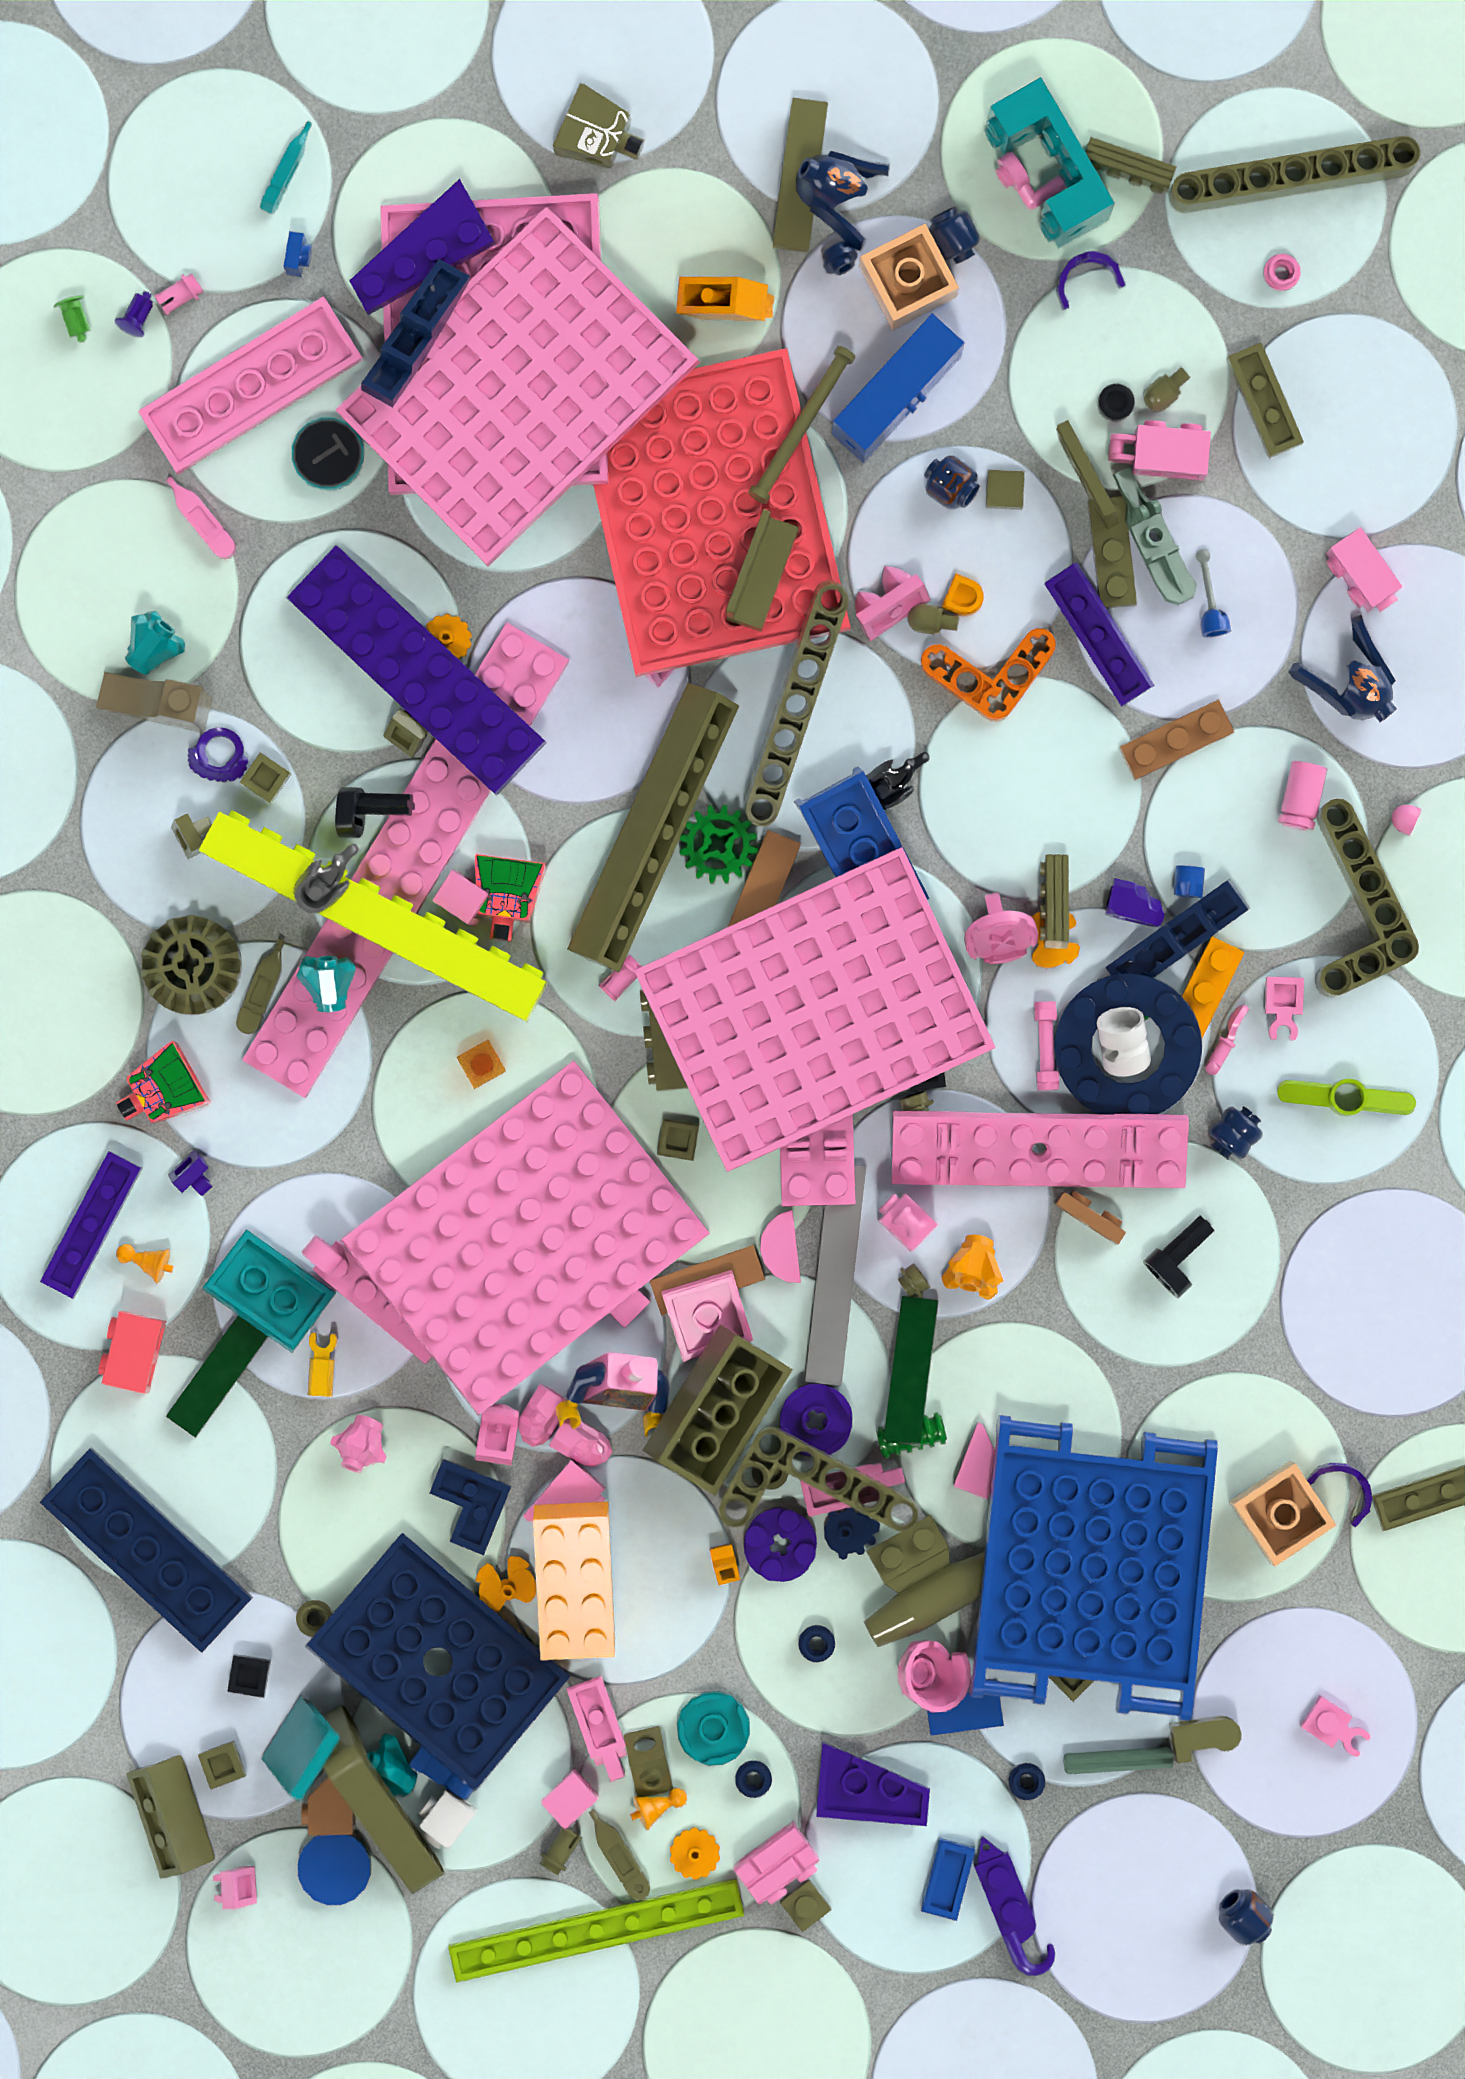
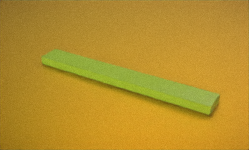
M734 1878L448 1945L455 1980L458 1983L743 1917L745 1914L737 1879Z

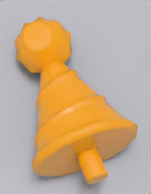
M124 1244L119 1246L116 1251V1257L119 1262L128 1263L133 1260V1263L137 1264L144 1273H147L156 1284L162 1280L165 1271L173 1272L174 1266L168 1264L170 1258L169 1249L135 1253L132 1245Z
M673 1788L669 1792L668 1797L634 1796L633 1801L636 1812L631 1813L630 1817L632 1821L639 1818L643 1827L646 1830H650V1827L671 1806L682 1808L688 1799L687 1794L680 1788Z

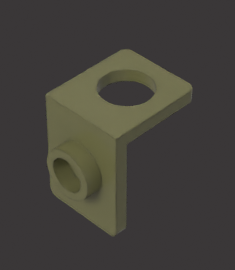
M660 1727L626 1733L624 1739L637 1797L671 1791L673 1785ZM642 1739H652L655 1742L654 1746L647 1751H638L634 1748L635 1744Z

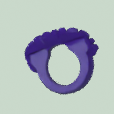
M219 727L206 731L200 736L197 745L188 749L187 760L190 769L195 774H199L201 778H207L209 781L215 780L216 782L221 781L223 783L227 782V780L230 782L235 781L237 778L240 779L248 768L246 766L248 759L244 756V747L240 737L227 728ZM216 737L228 738L235 746L233 758L224 767L210 765L206 756L207 744Z

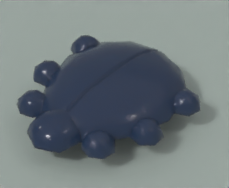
M852 1507L846 1508L845 1512L837 1513L832 1511L828 1513L829 1519L824 1527V1538L829 1548L838 1553L840 1559L844 1560L848 1554L854 1552L858 1555H863L866 1543L871 1546L876 1543V1538L873 1534L879 1532L880 1523L875 1519H868L869 1516L861 1512L860 1514L855 1513V1509Z

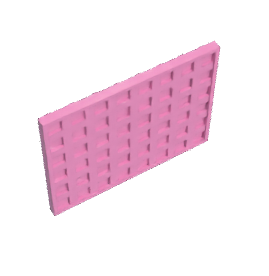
M546 206L469 281L433 347L393 408L361 390L360 386L336 409V412L489 567L700 362Z
M903 847L634 970L727 1172L996 1048Z
M572 1061L342 1238L341 1241L479 1416L710 1233L576 1062Z

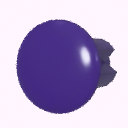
M143 291L142 295L136 293L123 318H115L114 322L117 327L131 336L143 337L144 332L141 327L153 307V301L150 300L152 295L147 291Z

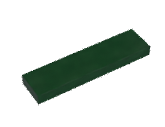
M902 1296L883 1437V1441L886 1443L921 1446L939 1305L938 1300Z
M238 1315L165 1417L196 1438L268 1339V1336Z

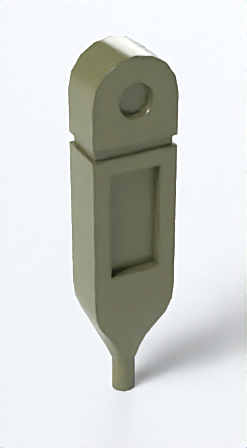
M279 939L276 948L260 962L242 1004L243 1007L240 1009L236 1020L237 1028L244 1034H254L262 1023L263 1015L266 1013L282 973L281 950L285 943L283 940Z
M594 1809L591 1810L589 1814L594 1821L599 1848L620 1882L623 1883L629 1896L635 1900L645 1899L650 1892V1883L646 1875L641 1871V1867L617 1829L600 1819Z

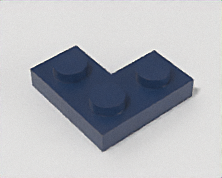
M443 1459L429 1494L463 1507L449 1542L484 1556L512 1486Z

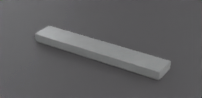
M854 1165L855 1205H825L805 1382L842 1386L866 1167Z

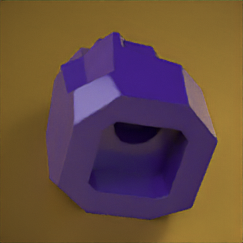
M1118 878L1113 879L1105 915L1156 928L1163 923L1165 914L1162 911L1161 901L1150 896L1146 887Z

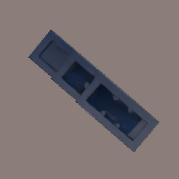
M438 259L400 313V322L381 347V356L361 382L362 391L393 408L450 318L470 281L469 275Z
M1228 879L1105 968L1110 975L1134 973L1154 978L1251 908L1232 881Z

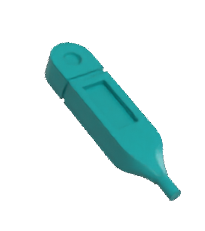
M307 121L303 130L289 143L270 181V186H268L261 200L260 209L272 215L277 210L283 194H285L304 155L308 132L312 126L311 122Z

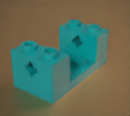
M1041 77L990 106L986 120L988 128L984 129V132L994 149L999 147L1003 155L1042 134L1043 138L1040 139L1044 151L1049 158L1055 156L1062 168L1058 172L1067 189L1045 201L1040 217L1042 222L1039 223V226L1048 242L1054 240L1059 249L1109 220L1115 202Z

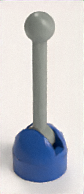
M1200 549L1196 553V559L1201 563L1209 608L1201 618L1202 636L1207 638L1222 636L1231 632L1230 621L1225 612L1216 609L1208 566L1210 553L1206 549Z

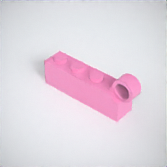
M315 1235L301 1252L316 1265L313 1270L423 1363H429L432 1356L346 1246L340 1241H336L330 1246Z

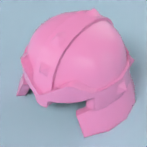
M922 1640L911 1642L897 1667L898 1683L902 1694L906 1695L909 1700L917 1703L922 1709L924 1708L931 1712H946L957 1706L966 1696L971 1681V1666L966 1653L953 1652L950 1657L947 1649L936 1641Z

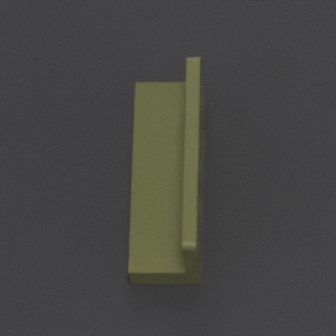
M763 509L726 610L728 621L762 632L799 531L797 526L771 518V511Z
M181 1755L173 1756L159 1763L137 1768L126 1773L160 1879L184 1874L215 1859Z

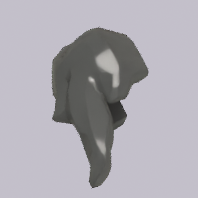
M351 844L343 852L334 855L332 863L327 867H321L322 860L318 859L304 871L293 888L296 903L302 910L308 913L322 912L335 904L343 896L350 883L347 880L341 884L338 883L344 875L347 863L359 851L358 846Z

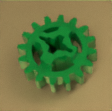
M710 805L707 809L708 815L703 817L700 812L696 811L694 816L697 822L695 824L687 822L685 828L689 831V835H681L679 839L682 843L687 844V848H683L679 853L680 856L690 857V860L685 864V868L688 870L696 867L698 869L696 873L698 880L704 874H707L712 885H714L717 877H722L723 882L729 884L730 874L734 873L740 879L743 877L740 867L742 865L748 868L753 866V863L747 857L758 852L757 848L750 846V842L757 839V834L747 833L746 830L750 828L752 823L749 820L743 823L739 821L741 811L737 810L731 816L728 815L727 805H723L720 813H715L714 808ZM724 821L733 826L727 830L715 828L711 822ZM700 830L704 836V843L695 852L694 839ZM716 836L719 840L728 838V841L725 843L726 851L721 854L718 850L708 852L712 846V837ZM742 837L743 850L737 860L732 852L733 845ZM710 860L720 861L726 868L714 869L704 865V863Z

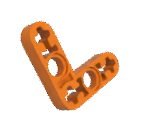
M1036 628L1031 630L1018 645L994 680L942 644H934L924 650L921 657V668L929 678L986 719L1001 721L1012 712L1052 657L1056 649V641L1051 632L1046 629ZM1041 637H1044L1047 640L1045 647L1049 651L1047 653L1043 651L1038 652L1032 662L1038 663L1039 666L1034 669L1028 660L1018 657V654L1023 652L1027 657L1033 648V644L1029 641L1032 638L1039 640ZM939 653L944 654L943 662L951 669L954 662L961 666L953 673L950 682L943 679L948 674L943 668L937 667L934 671L929 667L931 660L928 656L930 654L933 656H937ZM1021 665L1027 670L1028 679L1024 684L1015 685L1008 680L1007 671L1011 666ZM970 673L976 678L977 687L973 692L964 693L958 689L956 679L960 674ZM999 681L1008 690L1018 693L1015 698L1010 693L1005 697L1002 703L1006 708L1004 712L996 710L994 713H991L988 710L990 703L987 701V698H997L1003 689L996 686Z

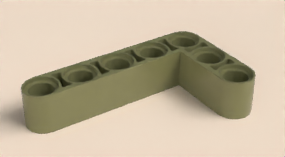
M1338 798L1330 800L1320 808L1317 814L1318 826L1375 942L1324 966L1318 971L1315 979L1318 991L1324 996L1332 998L1345 994L1411 962L1419 952L1418 940L1353 807L1346 800ZM1329 808H1339L1344 813V823L1341 826H1334L1328 821L1327 811ZM1353 840L1358 843L1361 851L1357 859H1350L1344 854L1343 844L1345 841ZM1362 873H1369L1376 879L1377 884L1373 892H1366L1360 887L1359 878ZM1378 906H1386L1391 910L1393 917L1389 925H1382L1376 920L1375 912ZM1395 939H1402L1407 943L1409 950L1405 958H1398L1393 954L1391 946ZM1361 955H1370L1375 960L1376 967L1372 974H1365L1360 970L1358 961ZM1335 970L1341 974L1343 984L1339 990H1332L1327 986L1325 976L1328 971Z
M774 1426L765 1427L757 1433L719 1507V1516L727 1526L735 1528L745 1525L755 1511L773 1474L779 1468L893 1530L900 1532L908 1531L914 1527L918 1520L917 1505L910 1497ZM766 1434H774L779 1437L781 1448L774 1454L765 1453L760 1447L761 1438ZM800 1451L810 1453L814 1459V1465L807 1471H800L793 1465V1457ZM749 1467L759 1468L764 1475L763 1482L754 1487L747 1485L743 1480L745 1469ZM832 1469L842 1470L847 1476L845 1485L836 1489L830 1487L825 1480L828 1471ZM866 1486L876 1488L880 1494L878 1502L872 1506L863 1505L858 1499L859 1491ZM736 1499L742 1501L746 1506L747 1512L745 1516L740 1519L729 1517L725 1508L729 1501ZM897 1504H906L913 1512L911 1519L906 1523H898L891 1516V1511Z
M341 1704L323 1715L340 1736L339 1741L323 1765L325 1772L403 1883L414 1894L445 1874L440 1861L368 1760L358 1728L347 1709Z

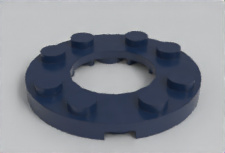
M1134 973L1110 975L1082 989L1065 1008L1055 1035L1056 1064L1064 1084L1082 1105L1097 1114H1160L1177 1103L1188 1091L1197 1075L1202 1057L1200 1026L1188 1002L1180 993L1165 982ZM1119 1007L1138 1009L1143 1015L1151 1018L1160 1028L1165 1042L1164 1057L1158 1069L1147 1079L1135 1083L1117 1082L1106 1076L1096 1065L1092 1053L1093 1036L1097 1030L1096 1023L1104 1012Z

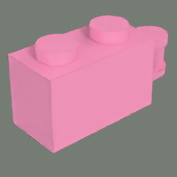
M1144 421V425L1137 426L1135 435H1110L1108 461L1132 464L1131 471L1133 475L1204 481L1208 474L1211 431H1203L1202 426L1198 424H1181L1180 428L1166 427V423L1163 421ZM1124 444L1134 445L1133 455L1123 454Z
M895 1194L892 1195L878 1210L883 1215L878 1222L908 1251H913L938 1225L907 1194H903L900 1198Z

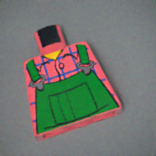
M475 855L476 885L488 893L487 899L477 914L478 916L492 918L490 939L511 942L514 921L530 922L546 872L545 863Z
M171 1041L126 1077L133 1093L117 1101L116 1105L126 1121L145 1112L151 1123H159L204 1107L211 1102L177 1042Z

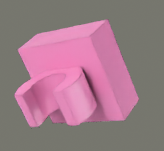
M241 1866L221 1871L220 1874L213 1876V1881H221L222 1894L215 1895L214 1900L222 1903L223 1909H238L257 1903L255 1866Z

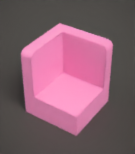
M451 870L432 901L468 925L477 926L480 920L475 916L487 899L488 893L472 883L473 880L461 872Z
M573 1768L563 1777V1781L542 1799V1805L566 1829L598 1800L599 1794Z

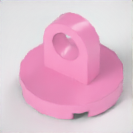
M999 892L984 895L989 915L979 918L965 931L964 942L966 951L971 958L977 960V957L983 958L984 963L989 964L1008 963L1020 959L1027 954L1026 949L1032 945L1034 948L1037 944L1038 930L1036 923L1031 916L1023 912L1003 911Z

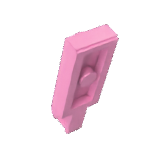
M870 1463L853 1467L887 1486L905 1483L902 1467L883 1471L881 1463L873 1465ZM840 1470L826 1474L825 1480L830 1487L836 1489L845 1485L847 1476ZM800 1480L809 1517L850 1507ZM871 1486L862 1488L858 1493V1499L862 1504L878 1501L880 1497L878 1490Z
M602 1675L567 1687L566 1689L590 1758H593L596 1766L605 1764L610 1781L625 1777L620 1758L627 1755L626 1744Z

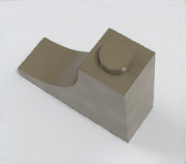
M104 672L96 708L205 733L213 698L200 686L166 679V681H151Z

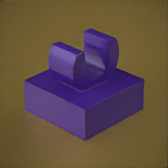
M195 1150L168 1174L172 1184L181 1193L189 1186H192L198 1194L203 1196L213 1187L210 1181L203 1175L209 1167Z

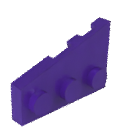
M822 1741L816 1817L927 1826L930 1797L929 1787Z

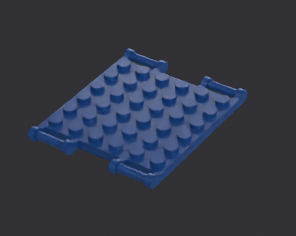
M999 1415L996 1425V1446L973 1672L970 1681V1697L982 1698L983 1695L1028 1699L1032 1700L1033 1704L1044 1705L1047 1696L1048 1677L1050 1675L1119 1683L1116 1697V1713L1129 1714V1711L1172 1715L1177 1716L1178 1720L1191 1721L1217 1463V1440L1205 1439L1204 1442L1156 1437V1433L1143 1432L1141 1460L1072 1453V1423L1061 1422L1060 1425L1016 1421L1011 1420V1416ZM1010 1435L1058 1440V1450L1009 1445ZM1155 1452L1202 1457V1468L1154 1462ZM986 1668L1035 1674V1681L1033 1685L985 1680ZM1133 1685L1181 1690L1179 1701L1132 1696Z

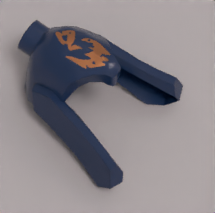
M831 150L828 155L808 157L802 162L796 178V191L801 201L810 207V212L831 227L849 247L861 251L866 243V238L839 211L833 208L854 197L865 196L868 187L861 176L866 179L882 175L889 176L890 164L863 161Z
M1361 614L1351 618L1352 640L1373 666L1357 661L1349 662L1346 665L1349 681L1347 688L1341 696L1338 694L1337 689L1300 663H1293L1288 672L1294 680L1318 694L1341 715L1350 716L1352 719L1358 720L1375 717L1381 723L1397 710L1391 702L1393 700L1392 685L1396 680L1376 649Z

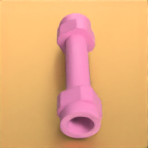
M1054 1001L1034 1002V1021H1038L1040 1052V1072H1036L1037 1090H1059V1071H1055L1053 1021L1057 1020L1056 1002Z

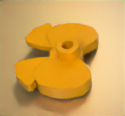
M1040 912L1032 915L1031 917L1036 923L1038 930V947L1032 954L1033 963L1037 967L1054 968L1062 965L1064 961L1067 964H1071L1078 957L1080 946L1069 942L1067 949L1044 948V940H1040V927H1044V919H1040ZM1069 913V929L1076 926L1077 922L1073 915Z
M510 1556L507 1566L508 1579H503L502 1581L492 1564L486 1563L479 1569L475 1579L476 1582L481 1583L479 1585L480 1599L495 1612L501 1610L506 1600L516 1598L524 1603L531 1602L536 1596L537 1587L533 1574L527 1569L529 1563L522 1557Z

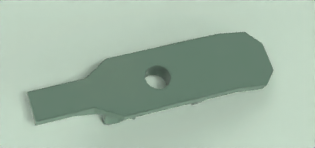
M1130 467L1113 474L1114 480L1126 503V525L1155 586L1166 602L1180 605L1193 599L1197 584L1187 570L1180 556L1179 546L1175 545L1164 522L1159 501L1157 499L1149 501L1139 488ZM1150 530L1157 534V542H1153L1150 539Z

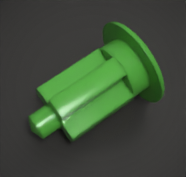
M84 295L65 298L53 306L54 308L60 307L69 336H76L78 342L86 341L85 333L90 331L80 300L85 298Z

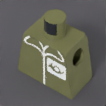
M580 83L554 141L553 150L554 155L611 168L618 153L637 160L645 140L627 132L631 123V117L627 111L585 84Z

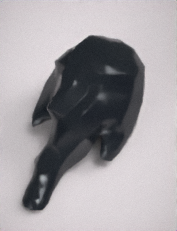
M923 752L914 758L906 759L902 766L895 769L892 768L893 760H887L866 775L884 810L900 804L912 794L914 786L903 787L911 780L914 772L930 760V755L927 752Z

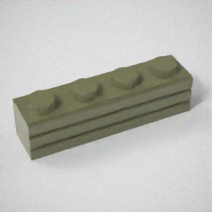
M1090 137L1085 152L1096 172L1101 170L1107 172V175L1111 178L1119 179L1121 177L1127 179L1134 186H1141L1142 184L1150 187L1152 192L1158 194L1168 192L1176 170V166Z
M1046 854L1044 862H1040V876H1044V884L1040 883V897H1044V905H1040V919H1044V927H1040V940H1044V948L1067 949L1069 944V855Z

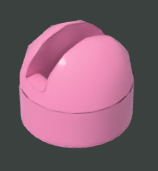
M1410 804L1398 806L1392 813V823L1396 830L1410 836L1422 809Z

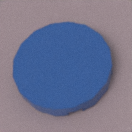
M317 1835L305 1845L298 1860V1878L303 1890L313 1900L325 1905H343L355 1900L364 1891L371 1876V1857L366 1847L355 1835Z

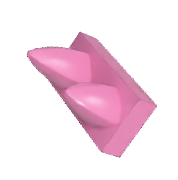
M884 566L882 582L886 594L880 597L870 592L857 593L855 600L856 617L862 631L870 641L906 618L911 608L915 605L926 604L931 601L924 583L917 574L911 576L901 569Z

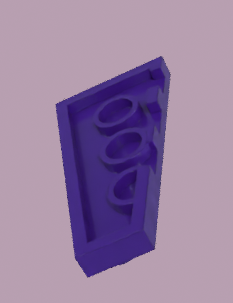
M458 179L354 275L349 282L366 313L370 315L419 288L438 259L455 268L496 244L464 185Z

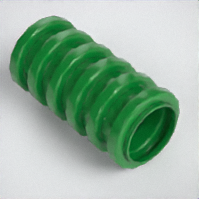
M938 1412L933 1413L931 1418L924 1415L920 1447L886 1443L883 1441L885 1429L879 1426L877 1427L878 1431H876L880 1450L885 1459L890 1458L892 1453L900 1456L901 1451L904 1450L907 1453H912V1449L917 1447L919 1451L923 1450L925 1445H929L932 1448L935 1447L934 1443L937 1442L944 1445L947 1440L943 1420Z

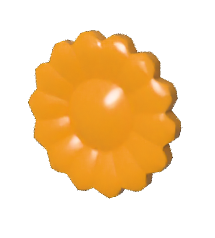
M445 614L443 617L438 615L434 617L433 621L427 622V630L454 656L460 659V657L467 655V649L471 647L470 639L472 634L468 631L467 623L461 622L460 617H452L450 614Z
M694 1827L690 1831L683 1830L680 1836L674 1838V1844L670 1846L672 1854L670 1861L675 1864V1871L681 1872L684 1878L690 1876L694 1880L699 1879L700 1876L705 1878L709 1876L710 1871L716 1869V1863L720 1861V1855L718 1854L720 1846L715 1843V1836L709 1835L707 1830L702 1829L699 1831Z

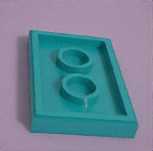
M247 1229L202 1288L203 1291L291 1353L294 1352L336 1294L332 1289Z
M300 1696L261 1759L288 1795L300 1801L336 1746L340 1736L312 1702Z

